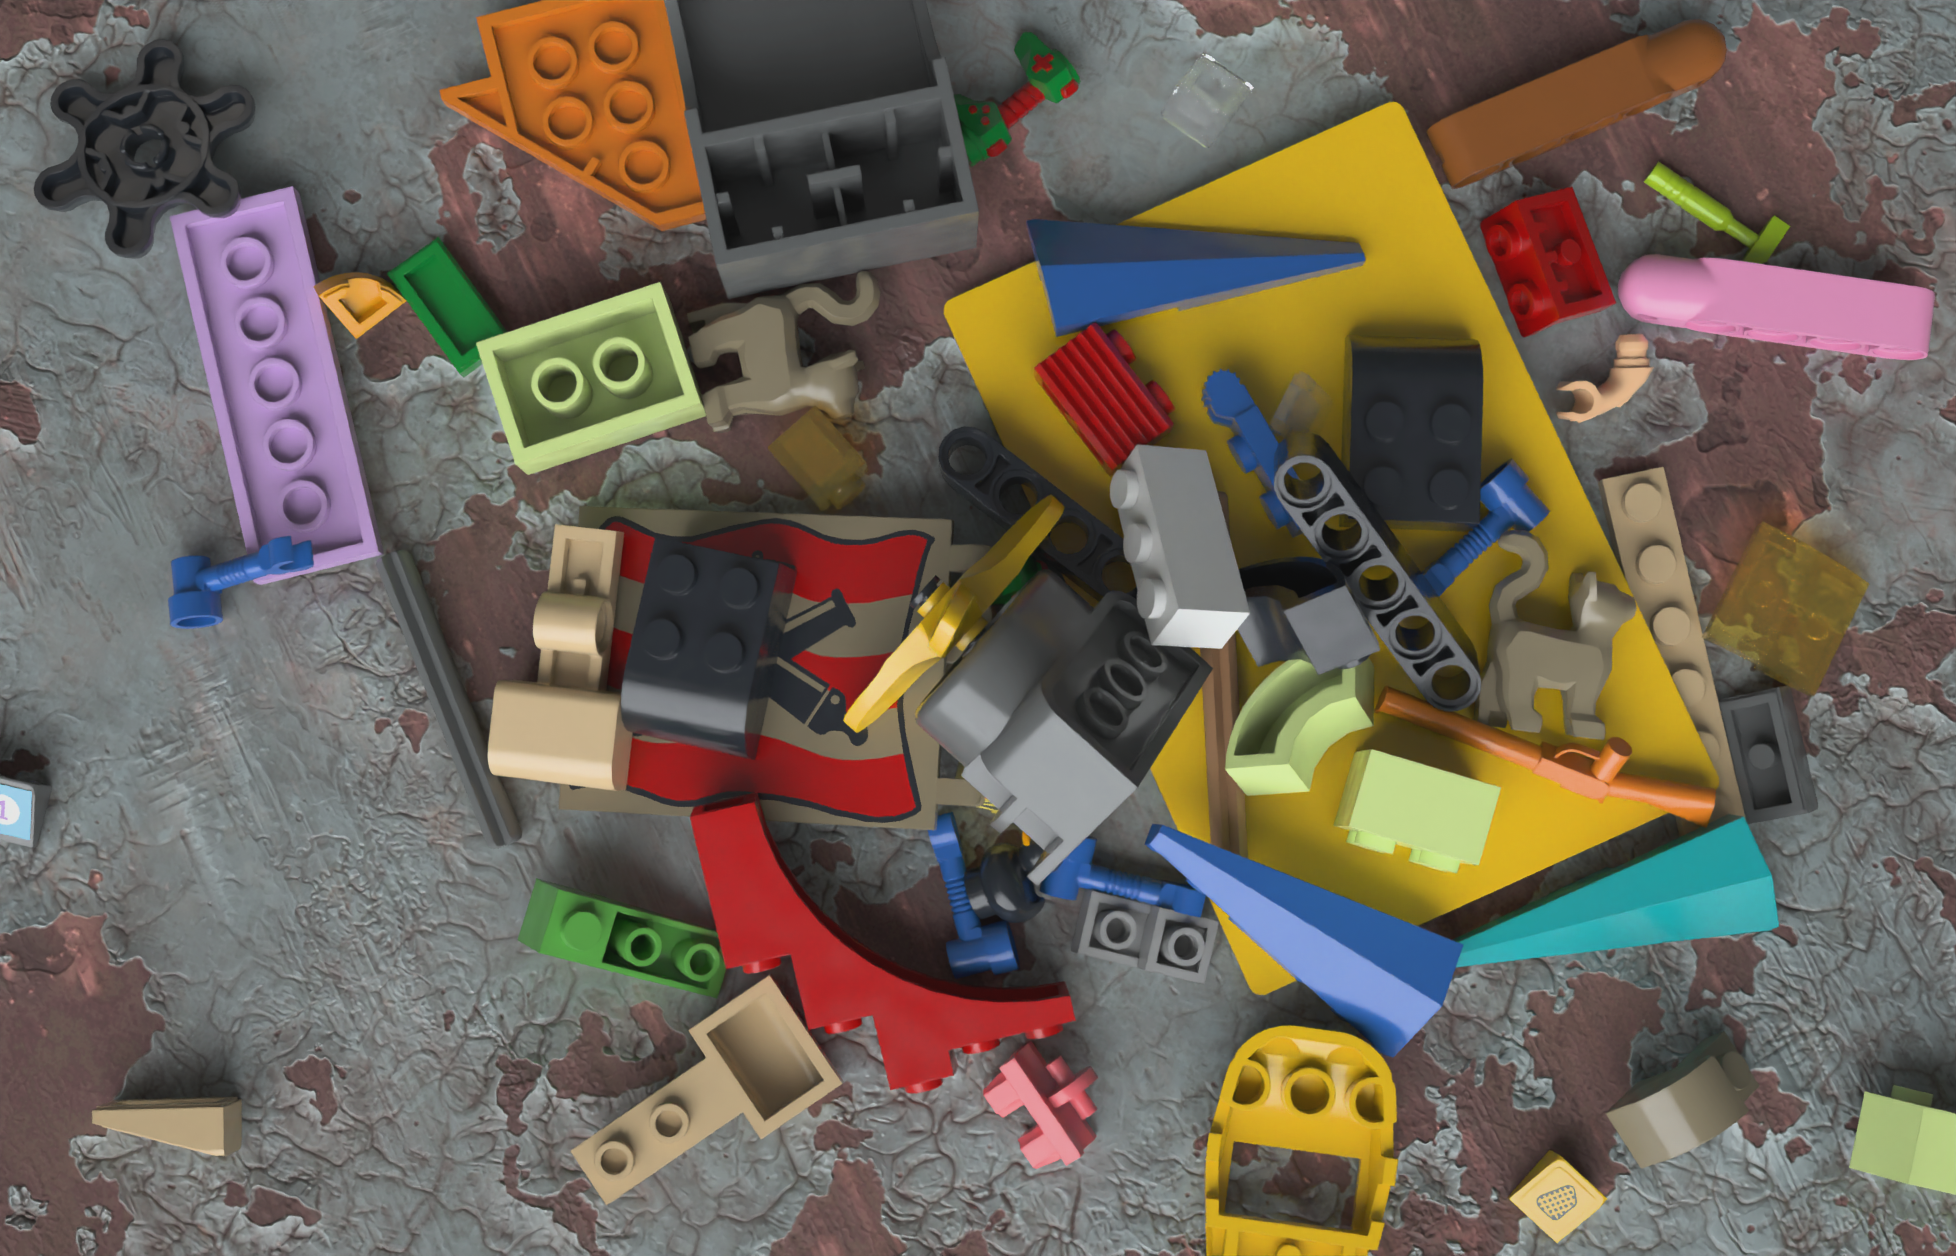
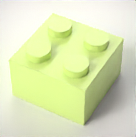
M1374 749L1357 751L1353 756L1333 826L1349 830L1347 843L1393 854L1395 844L1412 849L1409 857L1410 862L1457 874L1460 863L1479 865L1501 787Z

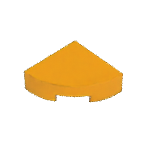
M343 273L329 277L313 286L318 296L355 339L359 338L406 302L401 292L390 282L368 273Z

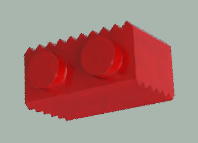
M1095 322L1067 344L1060 347L1055 353L1040 362L1034 368V378L1072 426L1082 442L1088 447L1105 472L1112 477L1117 470H1120L1137 444L1153 446L1172 431L1174 423L1168 415L1175 411V407L1156 381L1152 379L1144 385L1129 366L1136 360V356L1124 338L1115 329L1105 334Z

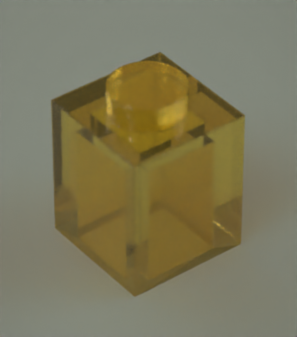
M816 405L767 447L775 461L821 512L831 504L840 510L866 487V483L861 479L869 471L866 461Z

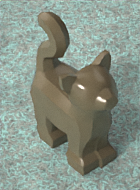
M860 271L856 277V296L850 301L842 300L835 292L821 283L799 284L784 293L774 296L757 297L748 304L720 303L687 313L688 321L693 331V335L688 338L693 360L698 368L715 365L719 355L728 352L738 353L743 377L717 386L701 395L707 422L713 428V432L725 433L731 431L733 419L736 416L748 414L784 416L809 406L823 410L832 419L836 420L852 415L855 398L859 392L857 372L865 369L864 362L858 359L855 350H848L837 354H830L808 367L803 366L798 318L799 314L808 308H813L834 324L854 326L864 322L871 317L879 306L881 292L877 279L870 272Z
M1509 530L1501 534L1497 541L1498 545L1506 551L1520 555L1523 561L1520 570L1508 575L1495 585L1489 603L1492 625L1488 638L1487 661L1481 673V691L1475 701L1473 719L1492 727L1506 728L1508 721L1511 730L1540 733L1542 715L1534 709V695L1538 688L1559 689L1563 700V722L1566 735L1604 740L1605 724L1595 715L1596 701L1612 671V638L1622 624L1635 616V599L1620 591L1613 584L1597 581L1596 572H1588L1585 577L1582 573H1572L1569 579L1568 595L1573 623L1571 629L1550 628L1524 621L1518 616L1516 602L1539 588L1549 569L1548 553L1537 536L1526 530Z

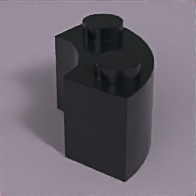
M1296 556L1268 560L1239 569L1250 614L1237 630L1258 667L1277 661L1301 659L1311 663L1317 674L1320 675L1335 668H1353L1367 660L1371 654L1380 651L1379 642L1341 570L1331 562H1324L1320 558Z

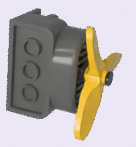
M1052 494L1042 499L1026 512L984 557L961 576L952 588L944 582L940 586L936 585L941 579L936 575L909 604L913 609L919 604L921 607L917 612L924 619L885 661L878 675L857 698L845 714L843 720L856 733L860 732L878 719L926 670L941 658H945L954 646L961 652L967 647L917 707L915 720L927 734L964 766L961 776L999 809L989 824L996 831L1002 833L1012 823H1015L1044 849V852L1027 876L1037 886L1139 787L1213 670V667L1190 647L1151 645L1145 618L1140 616L1137 600L1131 595L1122 591L1112 590L1106 593L1092 607L1057 574L1048 569L1035 573L987 625L988 621L982 617V614L1019 574L1028 557L1048 535L1063 514L1064 505Z

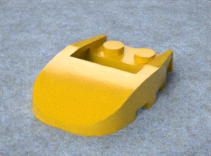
M1286 1025L1261 1031L1248 1039L1238 1049L1228 1066L1208 1135L1204 1168L1206 1256H1368L1369 1249L1378 1250L1385 1225L1382 1220L1390 1187L1395 1186L1398 1159L1394 1157L1393 1123L1397 1122L1396 1088L1392 1080V1073L1383 1057L1370 1044L1356 1036L1339 1031ZM1234 1141L1358 1158L1359 1165L1351 1230L1226 1213L1225 1205Z

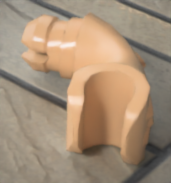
M1643 334L1619 335L1615 342L1617 359H1614V368H1609L1608 379L1599 387L1588 381H1560L1556 390L1571 391L1574 395L1575 403L1569 412H1556L1558 418L1581 423L1603 414L1616 406L1621 407L1646 382L1654 368L1650 367V358H1647L1648 340Z

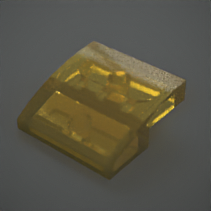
M1761 522L1756 526L1702 638L1754 663L1753 669L1813 697L1828 670L1869 583L1815 548L1765 522Z

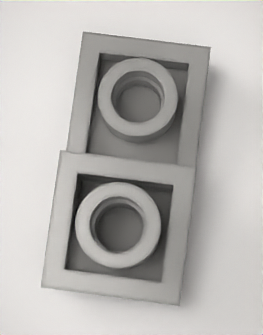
M1085 889L1070 951L1205 984L1219 921L1190 916L1155 905Z

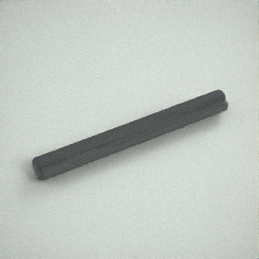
M404 549L388 553L377 560L376 567L487 846L491 849L505 847L522 837L518 820L500 776L493 775L489 769L488 745L413 557Z

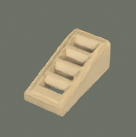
M238 1097L113 1100L96 1106V1109L92 1110V1124L214 1156H227L241 1149L242 1099H238Z

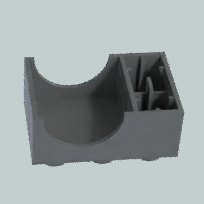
M664 0L686 109L684 115L715 263L728 299L976 248L979 218L978 204L946 58H941L926 0Z

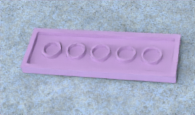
M291 186L242 198L238 210L227 218L209 217L202 214L198 209L170 216L247 554L259 551L261 546L268 544L269 541L284 536H291L292 545L308 540L312 542L313 567L303 571L288 572L280 575H266L254 579V583L263 585L383 555V547L326 304L313 288V286L320 282L300 193Z

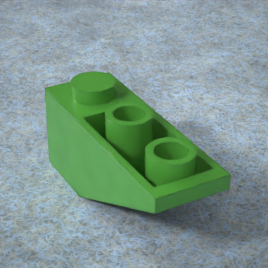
M536 878L518 936V941L541 954L718 998L726 967L717 930Z

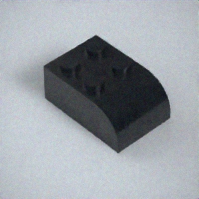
M1347 335L1345 337L1341 461L1390 529L1467 532L1480 524L1483 361L1478 340ZM1346 514L1339 515V527H1352L1357 523V520L1352 516Z
M655 537L622 683L621 715L625 729L632 733L755 760L797 571L777 562Z

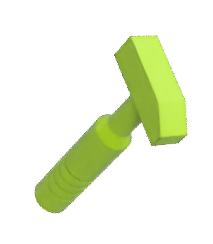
M1659 161L1643 181L1714 231H1725L1747 246L1749 249L1741 260L1744 262L1766 263L1790 228L1788 224L1774 215L1766 222L1760 233L1756 234L1734 219L1730 209L1695 187L1692 183L1687 182L1686 179L1680 177V175Z

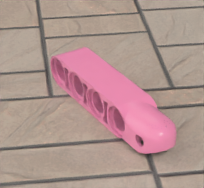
M1660 254L1644 255L1635 259L1621 273L1618 283V296L1625 311L1632 318L1645 323L1886 359L1918 360L1928 356L1935 293L1923 287L1730 259H1688Z

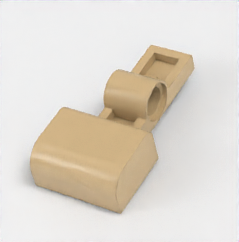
M555 524L548 591L541 594L535 608L533 620L534 642L541 649L537 682L499 680L495 686L488 742V765L493 775L612 791L626 790L633 733L625 729L622 721L621 693L606 691L624 532Z
M772 974L688 1030L706 1056L705 1059L571 1150V1153L606 1206L742 1112L760 1139H763L844 1082Z

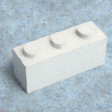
M1137 444L1120 470H1117L1112 477L1110 499L1112 505L1118 509L1124 533L1123 551L1126 560L1132 566L1138 590L1137 608L1140 616L1145 618L1151 645L1222 649L1250 614L1207 452L1206 450Z

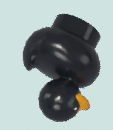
M1022 832L1023 843L1020 848L1008 842L996 843L987 849L981 859L980 866L965 871L964 883L974 912L980 919L998 915L1004 921L1021 923L1035 917L1043 908L1045 898L1036 894L1035 884L1027 876L1044 852V849L1025 832ZM1063 861L1051 873L1057 871Z

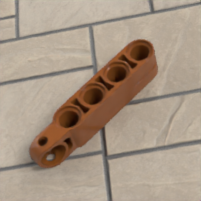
M1701 19L1682 21L1654 34H1646L1630 39L1454 113L1432 125L1426 133L1436 155H1439L1442 161L1441 167L1451 189L1462 188L1702 86L1720 70L1725 62L1727 53L1725 37L1714 24Z

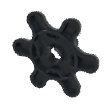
M154 40L143 47L137 57L135 78L122 91L112 94L101 93L88 82L81 79L68 80L55 89L50 102L52 112L60 121L75 128L78 134V145L68 160L42 171L34 185V194L38 202L43 207L53 211L67 212L90 201H103L110 213L109 223L105 231V242L114 254L129 259L142 258L150 252L154 244V233L158 221L164 213L176 206L190 204L195 206L202 214L213 218L232 216L240 206L241 190L238 182L230 174L215 167L213 156L216 148L224 139L251 126L256 111L254 98L246 88L240 85H227L204 97H194L186 94L181 88L184 74V55L180 48L169 40ZM150 140H161V149L156 157L153 158L154 165L150 166L147 162H135V154L140 145Z

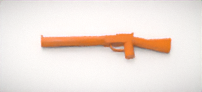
M1389 686L1384 687L1374 708V713L1376 714L1382 711L1532 770L1534 774L1560 783L1562 788L1590 799H1597L1602 804L1605 796L1644 802L1704 828L1708 826L1716 799L1715 788L1619 772L1632 754L1631 746L1619 737H1611L1600 752L1577 743H1567L1557 747L1542 741L1538 745L1456 712L1434 708L1428 701ZM1572 752H1577V753L1583 754V755L1588 756V757H1590V758H1593V759H1595V760H1594V761H1593V760H1590V759H1588V758H1585V757H1583V756L1577 755V754L1572 753Z

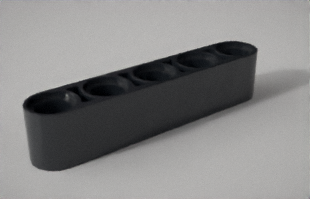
M963 426L952 430L944 437L939 447L938 456L943 479L953 490L1006 531L1024 515L1012 514L1001 505L999 498L1003 490L1010 485L1023 484L1029 487L1035 493L1036 504L1052 494L1064 505L1063 514L1034 552L1098 602L1106 593L1110 592L1102 579L1103 568L1116 561L1125 562L1131 566V563L1125 558L1123 551L1124 539L986 432L976 427ZM970 445L979 448L986 458L983 468L971 475H963L956 472L951 467L949 459L958 447ZM1063 523H1074L1085 532L1087 544L1077 553L1064 554L1058 551L1052 544L1050 535L1053 529ZM1137 586L1132 591L1127 592V594L1131 595L1136 600L1138 592Z
M1296 432L1287 436L1278 444L1274 454V490L1279 501L1324 562L1329 561L1341 570L1364 616L1424 698L1434 708L1443 711H1459L1469 707L1476 701L1481 691V676L1477 652L1472 641L1329 443L1321 436L1311 432ZM1298 463H1311L1321 470L1315 477L1308 480H1299L1287 473L1293 465ZM1338 514H1346L1357 520L1355 525L1346 530H1335L1325 524L1330 517ZM1375 565H1383L1393 570L1391 575L1381 580H1372L1362 574L1367 568ZM1409 616H1422L1429 620L1424 626L1417 629H1408L1399 624L1404 618ZM1447 665H1456L1464 669L1460 674L1453 677H1442L1435 673L1441 667Z

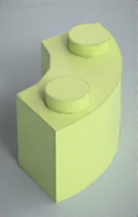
M1368 658L1353 668H1335L1320 675L1317 674L1311 663L1301 659L1287 660L1262 681L1243 706L1232 730L1226 753L1225 770L1246 796L1309 792L1314 769L1328 747L1349 732L1374 726V665Z
M1893 1085L1891 1097L1865 1092L1849 1168L1898 1182L1956 1195V1113L1931 1107L1933 1094Z

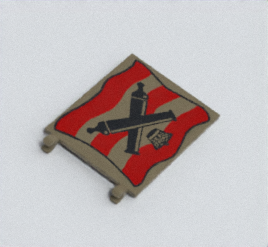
M579 506L578 527L624 532L606 691L622 692L625 666L655 537L777 562L797 571V576L755 760L633 733L626 790L612 791L560 784L559 809L690 817L694 806L757 792L766 821L937 830L938 804L980 807L984 804L985 797L967 780L940 778L941 745L927 734L915 720L917 707L945 675L947 656L941 658L926 670L895 703L865 729L856 733L843 720L845 714L857 698L878 675L885 661L924 619L917 612L921 607L919 604L915 609L909 605L935 575L941 579L936 585L940 586L944 582L951 588V572L965 573L972 565L984 557L992 547L979 544L953 545L954 520Z

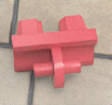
M1030 1041L1017 1049L999 1068L1001 1072L983 1090V1095L995 1113L1002 1118L1022 1105H1025L1037 1124L1025 1131L1019 1137L1018 1142L1021 1151L1033 1168H1040L1059 1159H1062L1067 1166L1080 1158L1085 1153L1083 1150L1097 1137L1086 1121V1118L1097 1111L1098 1108L1085 1089L1098 1078V1075L1091 1066L1073 1074L1061 1055L1047 1064L1033 1042Z

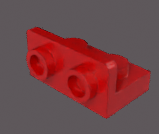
M1573 187L1516 200L1481 221L1480 228L1488 253L1493 260L1508 300L1509 309L1514 316L1522 337L1535 335L1554 324L1601 312L1616 304Z

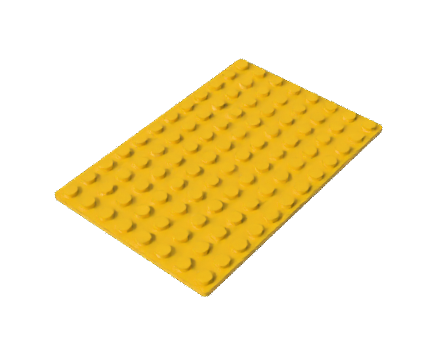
M1397 102L1385 103L1116 224L1359 243L1364 252L1366 261L1360 267L1178 311L1176 307L1100 326L1105 334L1115 329L1124 338L1136 356V360L1129 366L1144 385L1152 379L1156 381L1175 407V411L1168 415L1174 423L1172 431L1153 446L1206 450L1217 491L1225 492L1228 496L1230 540L1238 569L1284 557L1322 558L1304 533L1293 538L1286 525L1276 529L1268 518L1259 499V496L1266 492L1254 470L1247 474L1241 470L1229 449L1227 440L1234 437L1233 432L1228 427L1212 423L1207 414L1208 408L1203 407L1204 401H1201L1203 396L1202 390L1205 389L1204 383L1208 381V375L1212 376L1213 371L1219 372L1220 369L1223 371L1229 369V372H1235V376L1240 378L1239 383L1241 385L1244 384L1278 443L1296 432H1311L1321 436L1329 443L1341 460L1345 337L1347 335L1475 339L1480 344L1483 361L1481 482L1496 468L1512 458L1528 475L1529 480L1526 484L1550 510L1549 514L1529 531V533L1540 539L1547 550L1549 569L1539 588L1516 602L1518 616L1524 621L1538 625L1570 630L1573 623L1568 595L1569 579L1572 573H1582L1585 577L1588 572H1596L1597 581L1613 584L1620 591L1634 597L1401 104ZM1036 261L948 300L943 310L945 319L1003 446L1124 539L1118 509L1112 505L1110 499L1112 477L1105 472L1088 447L1082 442L1081 438L1075 433L1072 426L1034 378V368L1040 362L1044 361L1049 355L1055 353L1060 347L1082 332L1079 331L1056 337ZM1298 463L1292 466L1300 480L1311 479L1321 471L1316 465L1311 463ZM1021 484L1032 508L1037 502L1035 493L1029 487ZM1480 501L1481 521L1489 514V510ZM1340 514L1330 517L1325 522L1329 528L1335 530L1351 528L1339 527ZM1074 523L1060 524L1053 529L1050 535L1052 544L1058 551L1064 554L1077 553L1087 544L1085 532ZM1391 529L1421 572L1432 562L1438 560L1451 547H1454L1455 543H1459V540L1463 539V536L1468 535L1469 532ZM1497 541L1492 543L1491 547H1487V550L1483 551L1482 555H1478V558L1474 559V562L1469 564L1439 596L1472 641L1477 652L1480 676L1487 661L1488 638L1492 625L1489 603L1495 585L1508 575L1520 570L1523 561L1520 555L1500 548ZM1116 561L1103 568L1102 579L1104 585L1110 591L1115 590L1127 593L1136 587L1133 570L1129 564ZM1375 565L1367 568L1362 574L1372 580H1381L1391 575L1393 570L1383 565ZM1062 574L1065 583L1092 607L1098 603L1096 599ZM1637 602L1635 616L1622 624L1612 638V671L1596 701L1595 715L1605 724L1604 740L1566 735L1563 722V700L1559 689L1538 688L1534 695V709L1542 715L1540 733L1511 730L1508 721L1506 728L1494 727L1538 745L1542 741L1557 747L1567 743H1577L1599 752L1611 737H1619L1625 740L1632 748L1631 756L1619 772L1715 788V790L1719 787L1718 774ZM1409 616L1404 618L1399 624L1408 629H1417L1424 626L1429 620L1422 616ZM1369 623L1380 647V651L1369 656L1374 665V708L1385 686L1427 701ZM1236 630L1239 706L1241 712L1247 700L1262 681L1286 661H1277L1258 667L1239 631ZM1190 647L1200 656V648ZM1447 665L1441 667L1435 673L1442 677H1453L1460 674L1464 669L1456 665ZM1201 687L1150 770L1177 830L1211 844L1203 692ZM1475 701L1469 707L1453 712L1473 719ZM1382 711L1378 714L1374 713V726L1349 732L1328 747L1314 769L1309 792L1246 796L1244 793L1248 859L1416 926L1669 813L1644 802L1605 796L1603 804L1599 803L1597 799H1590L1562 788L1560 783L1534 774L1528 768ZM1374 749L1501 787L1479 865L1460 863L1456 874L1410 862L1409 857L1412 849L1395 844L1393 854L1347 843L1349 830L1333 825L1354 753ZM1572 752V753H1575V754H1577V755H1580V756H1583V757H1585V758H1588V759H1590V760H1593V761L1595 760V759L1590 758V757H1588V756H1585V755H1583V754H1580V753H1577V752ZM1209 898L1252 992L1257 995H1266L1297 981L1228 919L1229 915Z

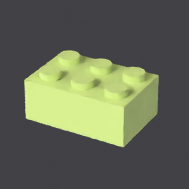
M661 282L476 342L514 462L528 475L706 416L701 392L669 296Z

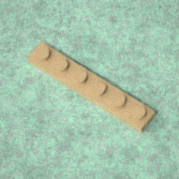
M1664 467L1602 479L1598 481V486L1615 558L1719 777V787L1716 790L1715 805L1709 823L1727 814L1745 817ZM1675 815L1680 837L1702 827Z

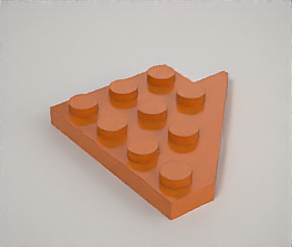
M542 0L476 17L491 77L439 90L441 99L447 107L661 231L706 220L684 115L686 109L664 0Z

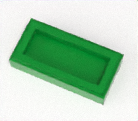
M439 237L387 273L463 378L482 365L476 342L508 332Z

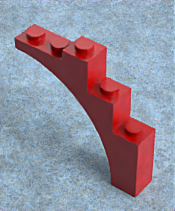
M757 792L693 807L690 821L726 969L742 966L743 972L747 974L763 972L781 965L780 957L791 955L808 1030L824 1027V1031L827 1034L846 1032L863 1024L862 1017L873 1015L890 1090L905 1087L906 1093L914 1094L938 1088L943 1084L942 1078L954 1076L950 1053L952 1049L962 1047V1051L965 1054L981 1053L998 1047L1001 1044L1000 1038L1025 1033L1027 1039L1045 1038L1063 1031L1064 1023L1076 1021L1071 997L1065 981L1032 987L1004 988L956 983L934 978L901 966L871 950L845 932L819 908L790 870L766 823Z

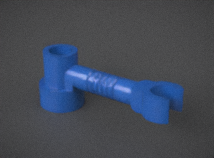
M1512 458L1496 468L1481 482L1480 501L1489 510V514L1480 521V524L1472 528L1468 535H1464L1463 539L1459 540V543H1455L1454 547H1451L1438 560L1432 562L1422 571V574L1438 596L1455 581V578L1469 564L1474 562V559L1478 558V555H1482L1483 551L1487 550V547H1491L1492 543H1495L1501 534L1507 532L1512 527L1514 530H1526L1529 532L1549 514L1550 510L1526 484L1529 480L1528 475Z
M291 536L275 538L269 541L268 544L261 546L259 551L211 566L210 558L206 556H184L172 560L171 569L174 595L168 598L170 625L175 628L194 629L221 623L223 621L220 595L223 593L222 589L270 574L280 575L288 572L303 571L313 567L311 540L292 545Z
M949 812L938 815L937 830H928V834L940 866L945 887L947 888L946 893L949 894V904L952 906L951 911L953 912V919L959 938L946 942L947 954L955 979L992 970L994 976L1020 969L1019 956L1009 922L1001 920L982 925L980 918L976 915L970 904L964 883V873L967 868L954 813Z
M1090 835L1063 860L1057 871L1049 874L1041 882L1039 889L1041 893L1050 896L1077 900L1080 887L1101 893H1112L1114 896L1130 897L1131 900L1136 899L1140 902L1195 917H1201L1206 898L1205 894L1198 892L1189 884L1159 880L1146 876H1134L1133 873H1122L1120 870H1110L1107 867L1092 864L1097 838Z

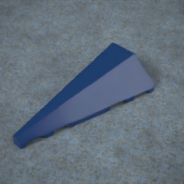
M1043 219L1026 220L1040 281L1043 284L1056 337L1086 330L1095 322L1099 326H1104L1176 307L1178 311L1360 267L1366 261L1360 244L1352 242Z
M1151 825L1145 845L1152 851L1162 855L1187 878L1185 881L1218 905L1229 915L1228 919L1297 981L1306 984L1332 1007L1330 1010L1359 1031L1373 1044L1372 1047L1378 1053L1394 1057L1443 1006L1464 944L1165 825Z

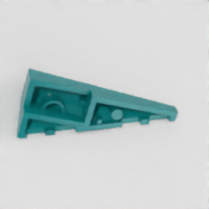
M1727 814L1708 823L1706 828L1700 827L1615 868L1605 867L1453 940L1464 944L1456 967L1769 931L1779 927L1772 874L1744 816Z

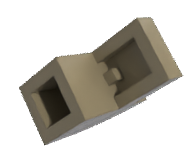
M1725 1031L1705 1038L1674 1069L1637 1082L1605 1114L1642 1169L1682 1155L1728 1129L1749 1111L1744 1102L1760 1085L1752 1075L1745 1059L1738 1053Z

